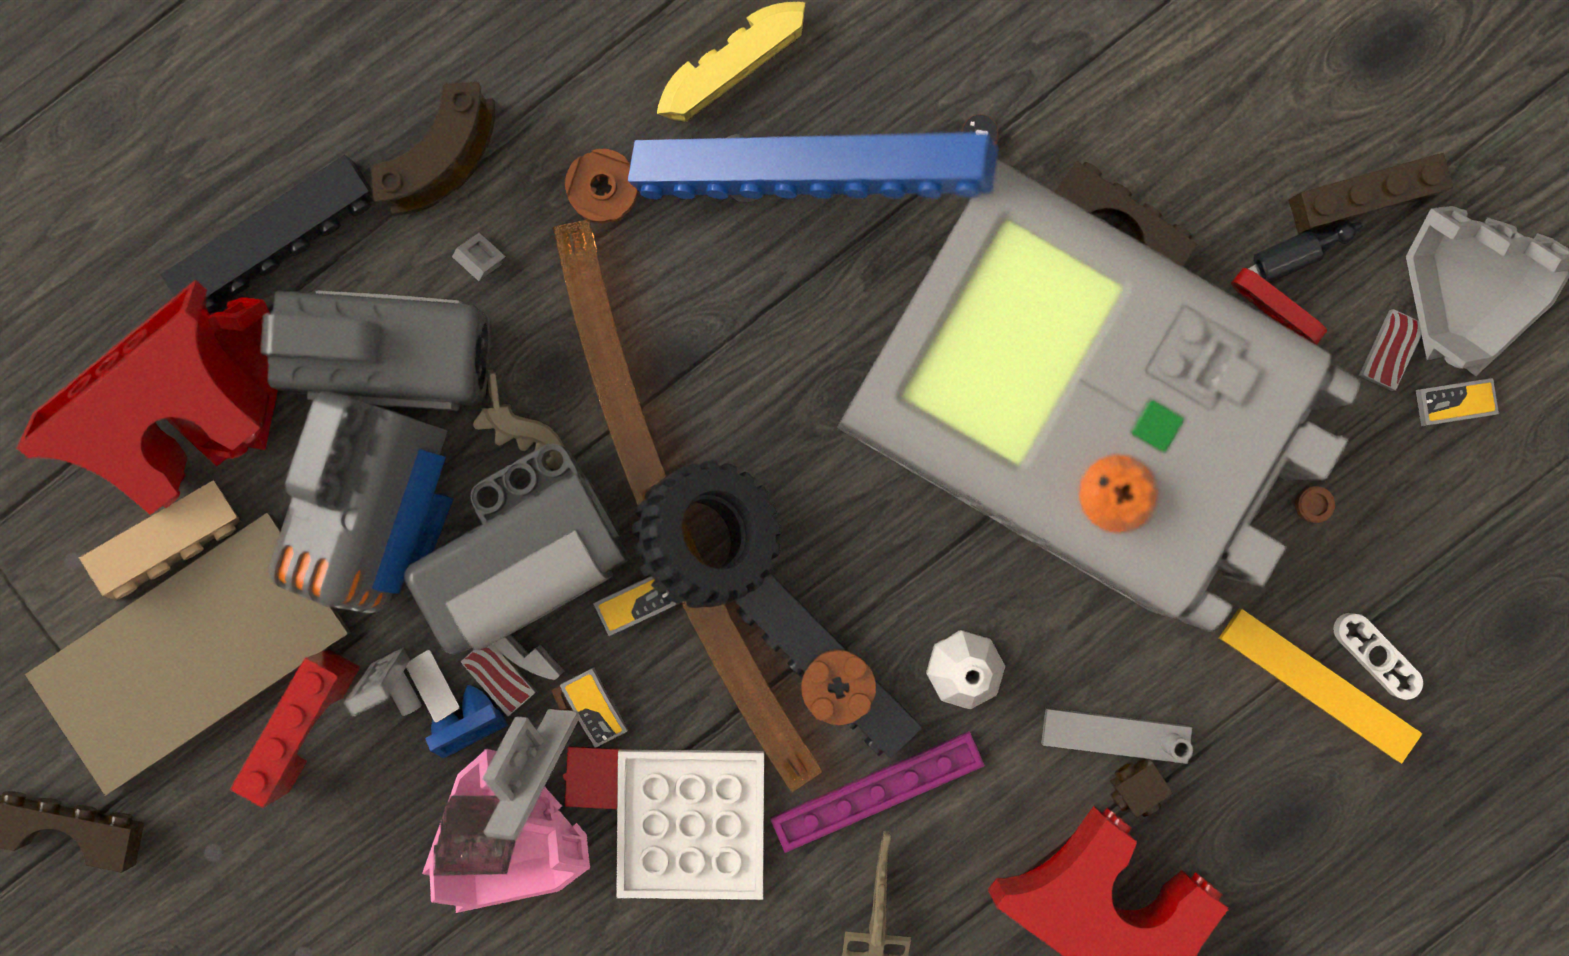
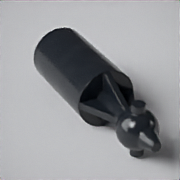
M1342 220L1334 227L1332 232L1313 233L1308 230L1254 254L1255 267L1263 279L1272 283L1321 261L1323 256L1337 241L1347 244L1353 240L1356 232L1363 225L1361 222L1351 223L1348 220Z

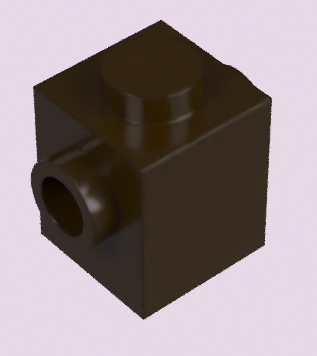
M1146 758L1136 764L1129 762L1121 766L1114 773L1116 777L1110 780L1115 789L1110 795L1122 812L1129 810L1136 818L1140 815L1147 817L1155 813L1161 807L1160 802L1173 794L1153 762Z

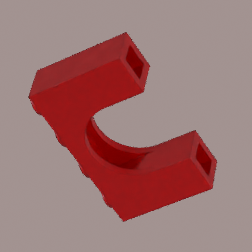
M330 649L305 657L230 790L262 808L289 793L307 762L297 756L304 740L327 707L344 697L360 666Z

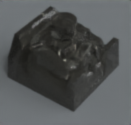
M497 796L450 797L442 813L438 843L433 848V876L508 873L516 840L487 837L483 833L500 802Z

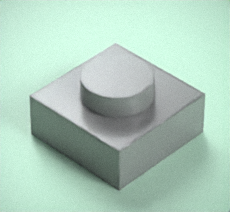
M480 233L457 247L452 256L478 281L501 266L505 259V256Z

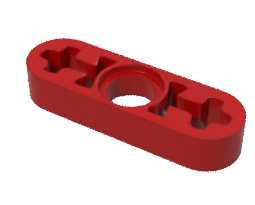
M1242 268L1231 282L1232 287L1239 294L1278 324L1315 346L1327 333L1326 327L1254 271Z

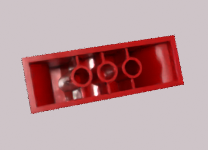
M195 280L34 411L17 449L28 458L57 459L88 469L115 485L151 515L161 506L168 508L180 496L179 487L186 475L184 469L188 459L175 438L163 432L155 421L168 417L188 419L202 427L209 438L234 450L242 442L246 444L252 442L261 433V423L266 413L265 405L268 394L232 361L219 344L207 316V289Z
M1094 806L1066 844L1049 860L1027 873L1009 878H996L988 889L998 909L1063 956H1197L1206 939L1228 911V908L1219 900L1223 894L1214 888V885L1196 872L1190 877L1182 870L1162 886L1158 897L1148 906L1138 910H1123L1115 907L1112 902L1113 883L1117 875L1128 866L1137 841L1129 834L1132 827L1125 823V820L1109 808L1101 812Z

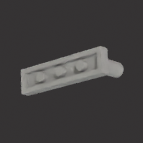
M404 648L370 664L345 701L352 716L387 699L389 695L392 696L402 716L408 715L422 706L404 673L410 661Z
M1045 708L1041 741L1043 746L1188 764V759L1193 753L1191 744L1192 727L1187 725Z

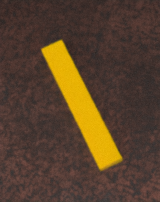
M1239 608L1219 636V639L1401 764L1422 735L1414 727L1243 609Z

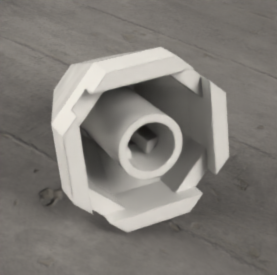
M960 630L949 638L934 644L926 674L941 701L972 709L997 695L1005 665L991 639ZM970 670H975V674L973 676H969L966 680L965 677L967 672Z

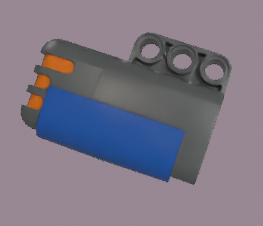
M329 391L320 393L311 406L287 477L286 491L292 499L269 564L271 581L282 589L327 607L350 609L366 613H377L387 608L393 593L400 594L405 580L404 572L412 561L446 459L440 453L448 431Z

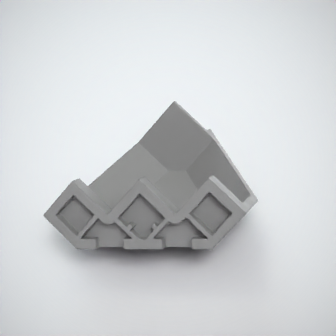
M1457 207L1431 208L1406 255L1426 359L1431 360L1444 357L1445 361L1457 368H1465L1477 376L1555 303L1569 279V249L1556 240L1538 233L1534 239L1525 237L1517 232L1516 226L1488 217L1485 223L1471 220L1466 217L1468 214L1466 210Z

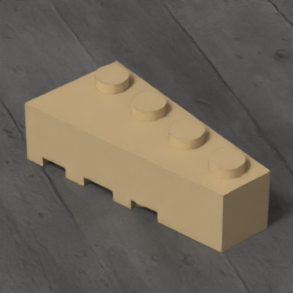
M213 480L173 503L168 508H164L84 554L79 559L102 596L116 601L132 593L138 586L149 579H155L170 570L171 565L182 558L187 560L197 555L204 549L202 546L215 538L219 541L236 531L234 525L241 521L218 484Z

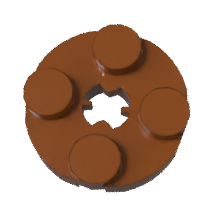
M595 149L582 157H578L569 167L565 178L566 193L571 205L586 220L595 223L617 222L623 219L635 205L639 191L628 182L631 164L623 155L610 149ZM600 177L609 178L608 184L612 189L608 194L604 192L605 195L599 196L597 195V189L592 187L593 182L596 179L600 182Z
M830 650L820 654L809 664L802 678L801 687L805 705L816 719L828 724L845 725L857 721L869 711L875 698L876 683L871 668L862 658L847 650ZM835 677H841L843 683H849L848 692L844 691L845 695L843 697H836L835 692L828 691V684H834L832 679Z

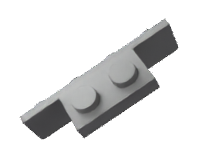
M548 709L537 730L528 718H514L482 778L500 800L483 832L487 837L516 840L519 837L579 720V716L575 711Z

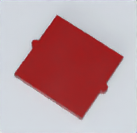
M568 746L567 772L563 775V779L566 780L565 806L617 809L618 751L631 749Z

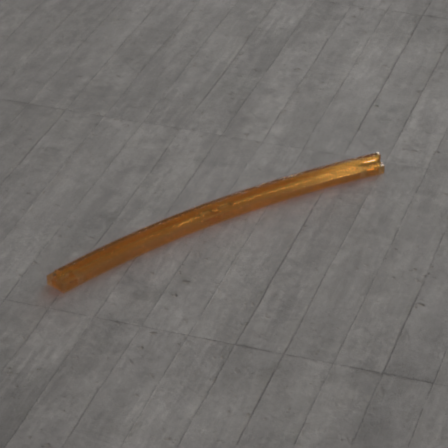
M588 219L554 226L553 230L564 279L588 367L615 448L635 500L639 505V503L646 500V489H650L658 484L659 480L667 476L646 423L621 346L599 263L591 222ZM569 233L572 236L575 253L572 251ZM683 517L682 533L685 544L690 553L699 562L704 564ZM686 601L682 602L721 679L790 791L794 792L822 773L821 767L801 739L758 668L725 604L711 608L707 606L691 608L687 607ZM788 758H789V760L791 761V763L793 764V766L795 767V769L797 770V772L799 773V775H800L799 777L797 776V774L795 773V771L793 770V768L791 767V765H790L789 762L787 761Z

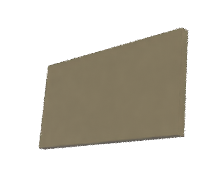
M267 512L25 674L105 796L299 668L305 657L323 652L351 633L334 607L324 606L282 589L271 581L269 564L282 529L271 512Z

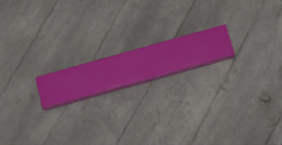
M970 731L772 816L770 820L786 853L980 769L985 765Z

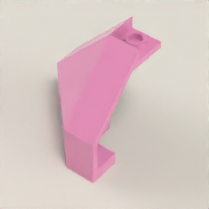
M489 749L481 753L457 775L422 873L430 875L431 902L456 906V913L558 892L590 868L586 833L577 823L572 826L559 811L562 805L545 786L516 840L487 837L483 833L500 802L499 798L482 779L497 752Z

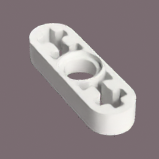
M1345 613L1338 617L1334 624V634L1337 640L1391 695L1406 700L1413 699L1419 695L1423 688L1421 674L1366 617L1354 613ZM1347 623H1359L1360 625L1356 629L1363 638L1370 640L1363 644L1357 637H1347L1346 634L1349 632L1346 626ZM1376 646L1384 647L1387 652V659L1380 666H1374L1369 660V653ZM1394 669L1400 675L1410 676L1407 680L1410 687L1407 690L1403 688L1397 689L1400 684L1399 680L1393 674L1386 672Z

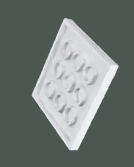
M619 750L617 898L763 900L764 751Z

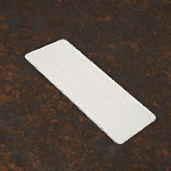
M430 650L409 661L406 668L434 722L442 720L459 709V705Z

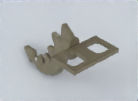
M492 367L486 368L490 403L492 406L481 408L482 411L473 422L474 428L478 430L494 428L496 430L495 444L500 446L514 438L519 449L522 451H526L533 442L536 443L535 450L547 444L564 446L559 435L548 425L537 420L514 415L510 404L499 405L496 374ZM553 451L550 453L551 457L546 460V464L554 472L562 467L564 459L559 451Z
M885 830L883 832L879 850L873 910L869 924L870 934L845 932L842 956L909 955L911 937L886 935L887 862L891 844L889 831ZM848 942L869 943L868 951H848ZM886 944L905 946L903 955H888L883 953Z

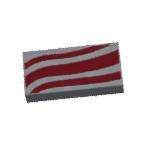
M1389 310L1359 376L1390 391H1395L1421 338L1419 321L1397 310Z
M493 645L480 650L474 649L461 661L463 666L507 716L511 715L537 692L517 667Z

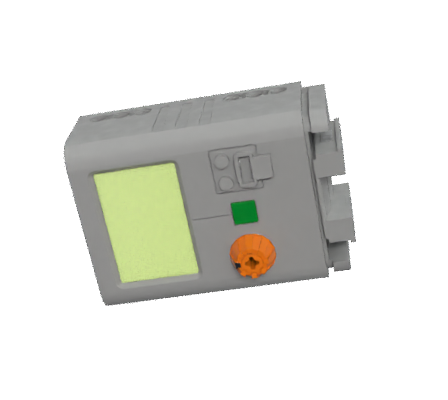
M997 160L993 193H979V196L971 198L837 428L1148 611L1169 618H1177L1186 624L1212 631L1220 625L1232 608L1229 604L1205 592L1217 570H1221L1223 572L1222 576L1227 579L1263 586L1285 549V546L1249 526L1277 476L1284 480H1324L1348 441L1342 437H1333L1309 422L1304 423L1311 410L1351 404L1359 388V380L1334 365L1328 366L1330 354Z

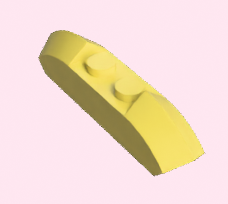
M805 2L778 3L752 13L746 17L751 27L748 30L743 27L734 32L727 40L729 44L717 52L716 49H713L706 53L698 61L700 66L695 68L689 62H686L673 75L665 87L658 105L657 114L672 120L688 121L799 38L802 34Z

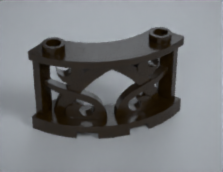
M479 82L443 84L438 114L425 137L405 154L392 160L372 165L373 199L378 203L385 202L391 206L392 215L411 214L440 203L441 199L448 196L454 190H459L478 168L477 164L483 156L485 149L489 146L495 121V101L493 98H484L481 94Z

